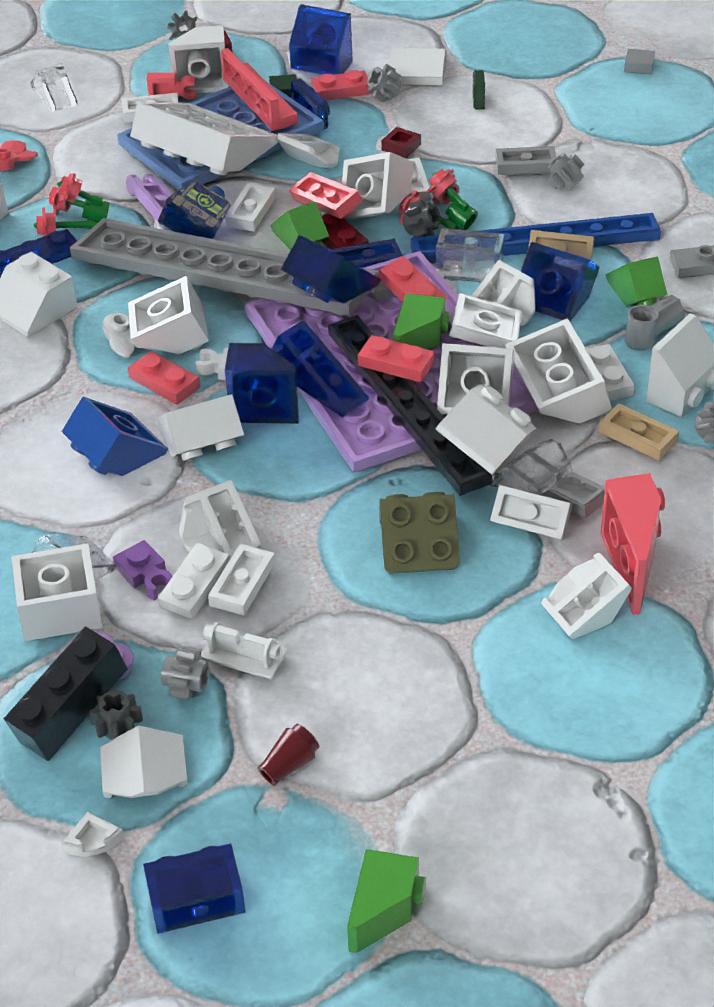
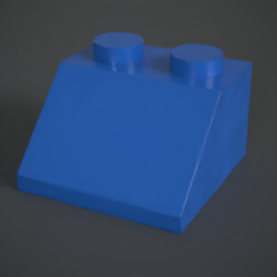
M84 396L61 431L71 441V448L86 456L90 460L88 465L103 475L110 472L124 476L165 455L168 450L132 413Z

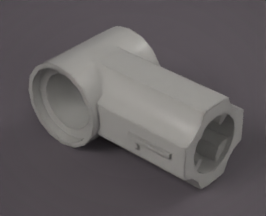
M670 295L651 306L639 305L632 307L628 312L625 335L626 344L638 350L651 348L655 343V336L685 318L686 310L683 308L680 299Z

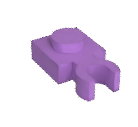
M145 540L113 556L114 567L134 588L144 583L146 594L152 600L158 598L156 586H166L173 577L166 570L165 560Z

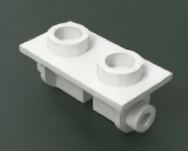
M215 622L213 625L207 624L204 627L202 638L208 640L201 652L200 659L272 680L288 649L282 647L281 644H277L274 638L270 637L267 639L249 633L241 636L238 630L221 626L220 623Z

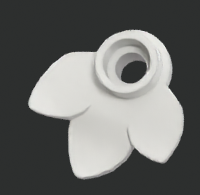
M113 313L104 318L102 324L104 334L109 340L110 347L119 355L129 358L133 354L135 347L158 350L133 343L131 340L129 316L122 313Z

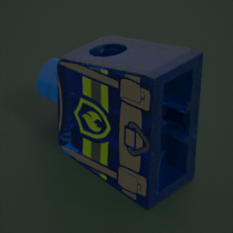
M193 181L166 199L158 222L173 232L215 239L231 204L225 199V193L220 187L211 186L207 188L200 182Z

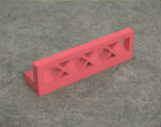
M229 48L221 50L223 80L272 131L298 124V113L248 63L243 64Z

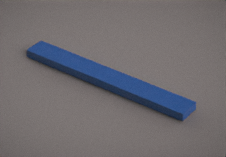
M645 213L412 237L411 250L412 253L421 251L430 263L527 254L531 230L593 236L594 246L660 240L661 230L654 214Z

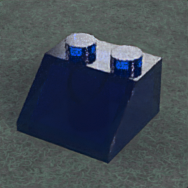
M301 4L298 8L289 42L290 68L321 75L343 74L353 63L351 13Z
M300 234L280 269L292 276L289 281L290 283L305 291L308 290L309 286L313 287L311 294L326 303H329L330 299L333 298L345 304L378 286L381 281L377 276Z
M531 242L520 272L534 280L535 312L560 320L568 318L571 322L590 297L600 267L590 259Z
M229 343L225 364L227 395L232 394L240 422L299 424L296 366L264 343Z

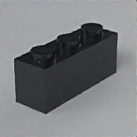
M85 626L3 718L17 740L49 761L89 715V710L94 709L98 705L96 697L109 692L128 670L116 645Z

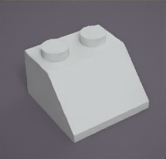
M223 25L195 27L168 43L171 72L176 73V80H181L185 76L195 77L194 86H186L187 89H195L198 94L218 92L229 87L223 80L221 50L225 49Z
M392 152L344 160L342 184L358 190L363 201L355 207L351 214L343 218L350 220L389 214L411 192L413 162Z
M33 252L22 255L19 259L8 264L0 277V320L26 337L32 336L78 307L72 276Z
M187 276L128 302L131 340L134 344L180 355L188 350L198 349L209 341L204 305Z
M691 313L652 348L646 402L680 418L692 408H697L703 397L710 390H714V343L698 318Z
M442 343L437 410L441 414L448 415L472 388L480 384L497 390L503 397L501 401L509 406L514 365L513 348Z
M480 384L472 388L459 401L435 430L493 475L514 459L536 427L530 423V417L518 408L512 409L501 401L503 397L497 390Z
M232 394L164 413L155 420L171 457L181 455L183 461L203 455L202 448L215 445L216 451L236 446L235 439L244 435Z
M88 543L11 556L16 603L24 642L80 632L85 626L91 630L102 628Z

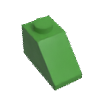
M315 201L288 210L270 225L272 231L292 253L302 249L304 254L315 251L322 247L320 242L329 237Z
M658 256L627 263L605 274L608 283L625 306L635 304L638 306H651L657 302L658 298L667 295Z
M405 294L393 333V341L418 346L427 350L440 345L442 334L449 331L451 312L445 311V298Z
M369 849L365 850L347 925L348 948L350 952H360L411 921L415 903L423 904L426 889V877L419 876V857Z

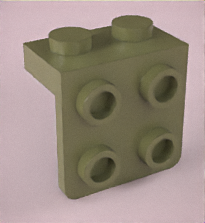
M429 492L418 497L394 494L387 496L386 499H379V521L382 530L383 558L386 572L393 574L454 570L459 566L460 556L454 494L445 495L444 492Z

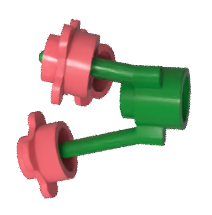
M441 169L433 173V177L429 180L431 186L427 191L433 194L432 202L434 204H448L452 202L446 210V215L449 217L448 219L441 217V225H444L452 232L457 227L462 231H466L475 222L478 211L458 195L459 186L456 184L457 179L453 174L455 171L448 169L445 172ZM414 190L410 197L406 196L401 201L398 210L402 214L400 224H403L405 211L410 209L409 204L421 200L418 198V191Z
M70 173L68 177L63 176L57 183L58 187H53L49 194V204L53 205V213H46L45 207H42V216H36L34 227L37 228V235H43L44 243H47V238L56 237V228L92 229L103 218L107 219L110 202L103 201V197L94 196L80 190L83 181L76 178L75 173ZM77 196H79V197L84 198V199H86V200H85V201H81V200H78V199H76V198H77ZM71 205L83 208L82 218L87 219V221L56 222L55 215H58L60 210L67 212Z

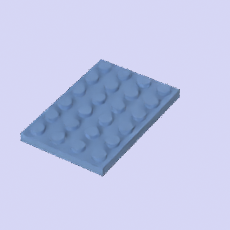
M271 84L269 85L298 113V124L272 131L231 87L190 103L276 135L278 133L314 135L324 130V122L321 118ZM132 128L117 134L119 145L181 193L195 182L197 183L191 189H195L200 185L223 176L210 172L209 166L204 165L201 167L188 164L186 162L187 158L183 156L180 158L163 154L164 149L162 148L151 149L142 146L141 140L130 137ZM278 142L256 160L263 159L267 155L283 148Z

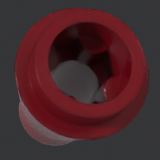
M295 724L292 728H285L265 760L257 769L266 781L275 786L281 779L313 760L315 752L320 747L319 743L300 724Z

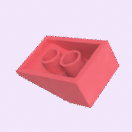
M650 473L607 479L605 481L600 534L614 569L632 588L626 599L633 615L640 614L654 558L656 538L661 536L660 510L665 508L664 493L660 487L656 488Z

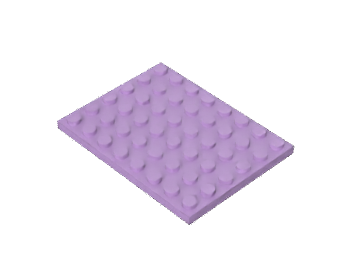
M421 251L404 257L447 296L445 311L451 312L449 331L443 332L440 345L429 349L435 351L434 364L421 383L414 381L437 408L442 343L483 345L449 336L458 296ZM398 258L371 265L364 269L378 272L379 269ZM372 289L350 316L336 315L333 312L318 309H307L304 306L289 303H278L275 300L265 298L246 303V315L353 473L422 450L328 334V325L358 315L375 336L393 340V333L403 304L396 295L376 301L373 297ZM513 365L509 407L512 409L518 408L526 414L538 411L515 365Z

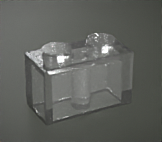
M441 228L436 245V271L443 279L482 283L498 260L503 262L504 234Z

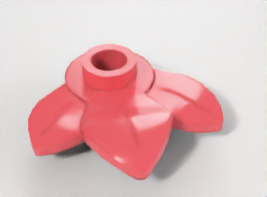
M10 140L3 142L0 146V171L12 170L15 168L16 161L32 160L38 156V152L26 150V143L22 141Z

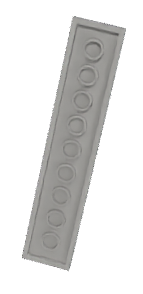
M106 218L100 220L70 247L72 259L85 261L89 264L110 266L114 269H124L138 272L142 275L163 277L167 280H179L187 276L190 283L195 286L212 287L224 292L231 291L246 294L250 297L275 300L278 303L304 306L307 309L333 312L336 315L350 316L378 281L377 271Z

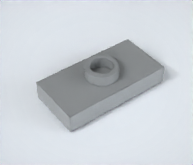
M714 245L671 250L670 261L677 277L714 274Z
M555 463L530 481L532 492L572 503L571 511L584 518L600 508L604 502L605 487Z

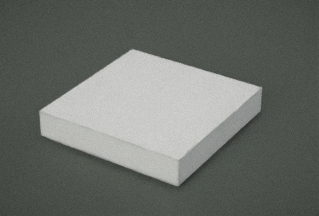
M391 48L389 65L395 68L397 73L401 74V85L441 86L443 84L445 49Z
M459 294L449 336L486 347L506 348L505 344L515 341L519 337L522 311Z

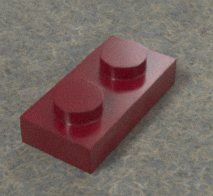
M329 214L322 216L329 237L324 239L322 243L342 261L369 251V240L344 218L339 219Z

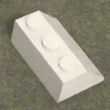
M568 318L505 344L506 348H513L514 365L540 414L580 424L612 410L605 381Z

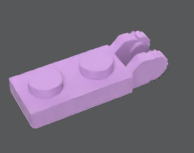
M136 174L128 175L126 179L128 192H130L131 196L137 197L159 224L164 225L166 221L163 218L168 217L171 219L172 213L183 206L182 204L178 206L173 203L174 198H172L173 194L154 175L145 174L143 182ZM177 214L173 219H171L176 223H184L178 218H176L178 217Z

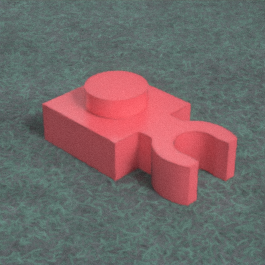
M176 73L147 74L148 95L177 93L178 96L187 100L196 98L197 90L186 88V86H194V76H185L181 80H176Z

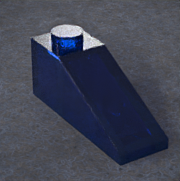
M304 320L278 335L267 356L289 382L342 418L369 400L368 395Z

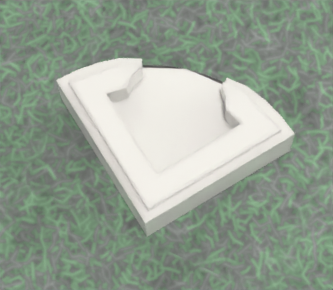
M87 812L61 844L63 852L69 855L79 857L95 856L107 852L118 845L124 839V834L121 828Z

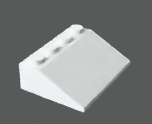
M137 102L130 137L141 140V145L151 149L162 148L164 149L163 154L176 158L183 156L187 158L186 162L188 164L201 167L204 165L209 166L210 172L218 175H227V172L241 171L278 143V135L190 103Z

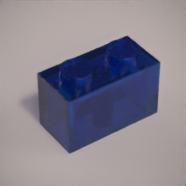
M231 843L221 846H207L200 851L179 856H164L156 861L143 864L157 934L246 913L243 888Z

